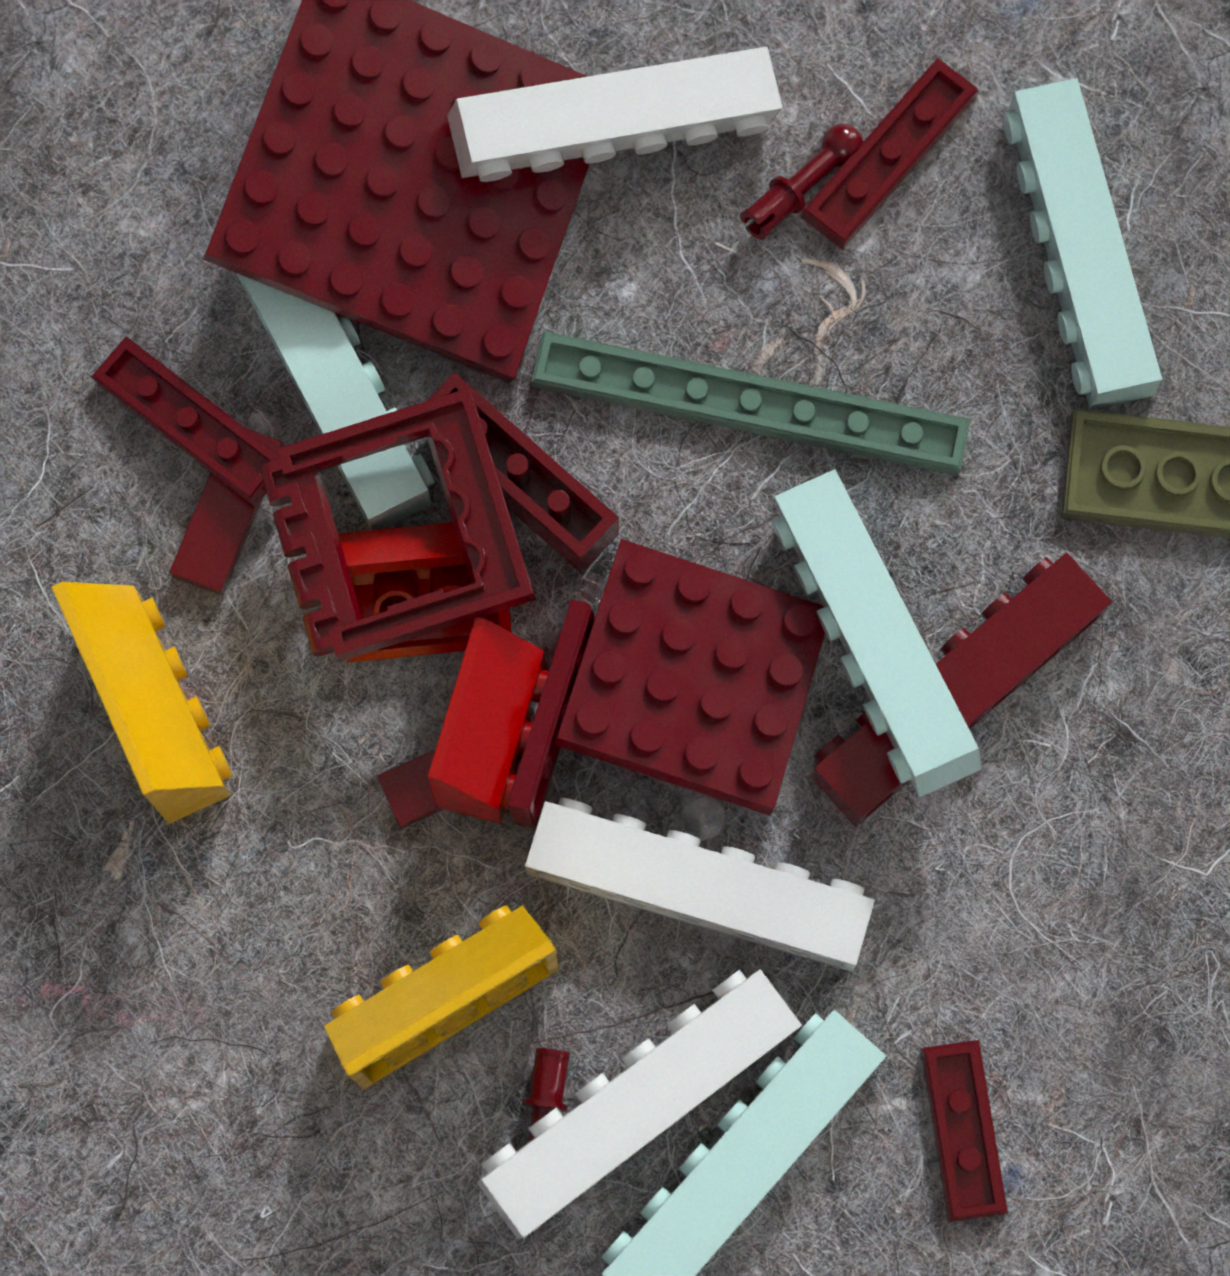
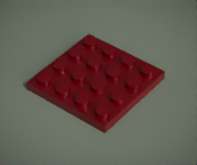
M621 539L554 745L770 816L776 806L825 636V631L817 615V610L824 608L823 605Z

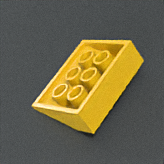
M60 582L51 586L146 799L170 824L231 796L224 780L233 777V773L221 747L217 746L210 750L202 730L211 727L199 698L195 696L187 699L180 680L189 676L175 646L167 650L163 646L157 631L166 628V624L153 597L143 601L133 585Z
M508 905L498 908L478 922L482 930L464 941L461 940L459 935L445 940L429 952L433 958L430 962L415 971L412 970L410 965L403 966L380 981L384 990L363 1001L361 995H356L341 1003L330 1012L334 1020L324 1025V1028L346 1073L363 1090L367 1089L559 971L555 947L523 905L512 912Z

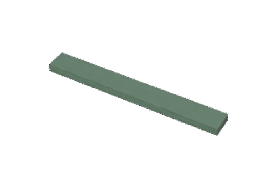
M547 331L542 332L531 380L533 388L959 476L971 421L969 418Z

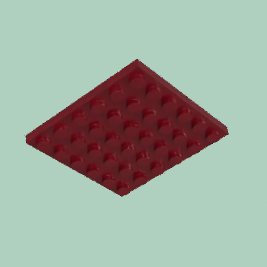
M301 0L203 260L510 383L516 376L590 163H585L583 157L564 160L563 166L546 172H533L531 166L512 169L511 175L495 181L482 182L479 179V175L462 178L447 115L458 98L589 76L411 0Z

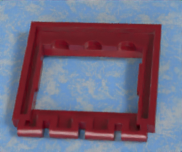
M470 387L277 448L279 459L265 463L260 467L269 504L271 506H281L292 503V505L278 509L273 513L284 556L291 558L303 554L307 555V557L297 559L287 565L299 608L310 609L320 605L322 609L307 613L302 617L313 656H323L335 652L337 659L341 662L473 620L476 616L483 617L536 600ZM427 437L471 584L445 593L442 589L387 606L388 611L363 618L320 471Z

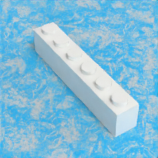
M761 47L458 98L449 111L447 118L462 178L479 175L480 181L489 182L503 179L512 174V169L531 166L533 172L539 173L563 166L564 160L583 157L585 163H598L613 158L616 155L615 151L635 148L636 154H649L667 147V142L686 139L687 145H700L715 140L718 137L717 133L736 130L737 136L740 137L755 135L767 130L768 124L783 107L768 47Z
M560 798L558 805L545 801L525 864L526 875L852 972L856 967L875 899L863 896L865 888L839 879H832L830 886L808 880L809 871L791 864L777 863L775 870L754 864L755 855L733 847L723 846L721 853L699 847L701 842L699 838L684 832L668 830L667 837L645 831V822L630 816L614 814L612 821L590 815L592 811L591 806L573 799Z
M761 969L745 978L740 970L735 972L712 990L718 1000L704 1011L700 1012L695 1004L687 1008L667 1024L673 1032L672 1035L656 1047L649 1038L621 1058L627 1069L611 1081L606 1078L604 1073H601L575 1093L581 1102L578 1106L562 1116L557 1108L553 1109L528 1128L535 1137L517 1152L508 1143L481 1164L487 1174L476 1183L517 1239L526 1237L802 1026Z

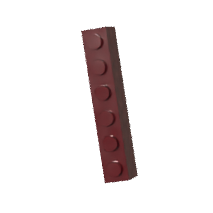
M1067 552L1054 563L1048 557L1041 560L1023 577L1022 580L1027 586L1013 598L1006 592L1000 595L981 613L986 619L981 626L971 634L965 627L962 628L940 648V651L945 656L936 663V666L969 730L1103 616L1111 605L1112 600ZM865 711L856 720L861 726L858 731L846 741L840 735L835 736L814 755L819 764L814 767L811 776L855 828L909 782L901 784L887 755V752L893 750L894 747L886 732L878 736L876 735Z

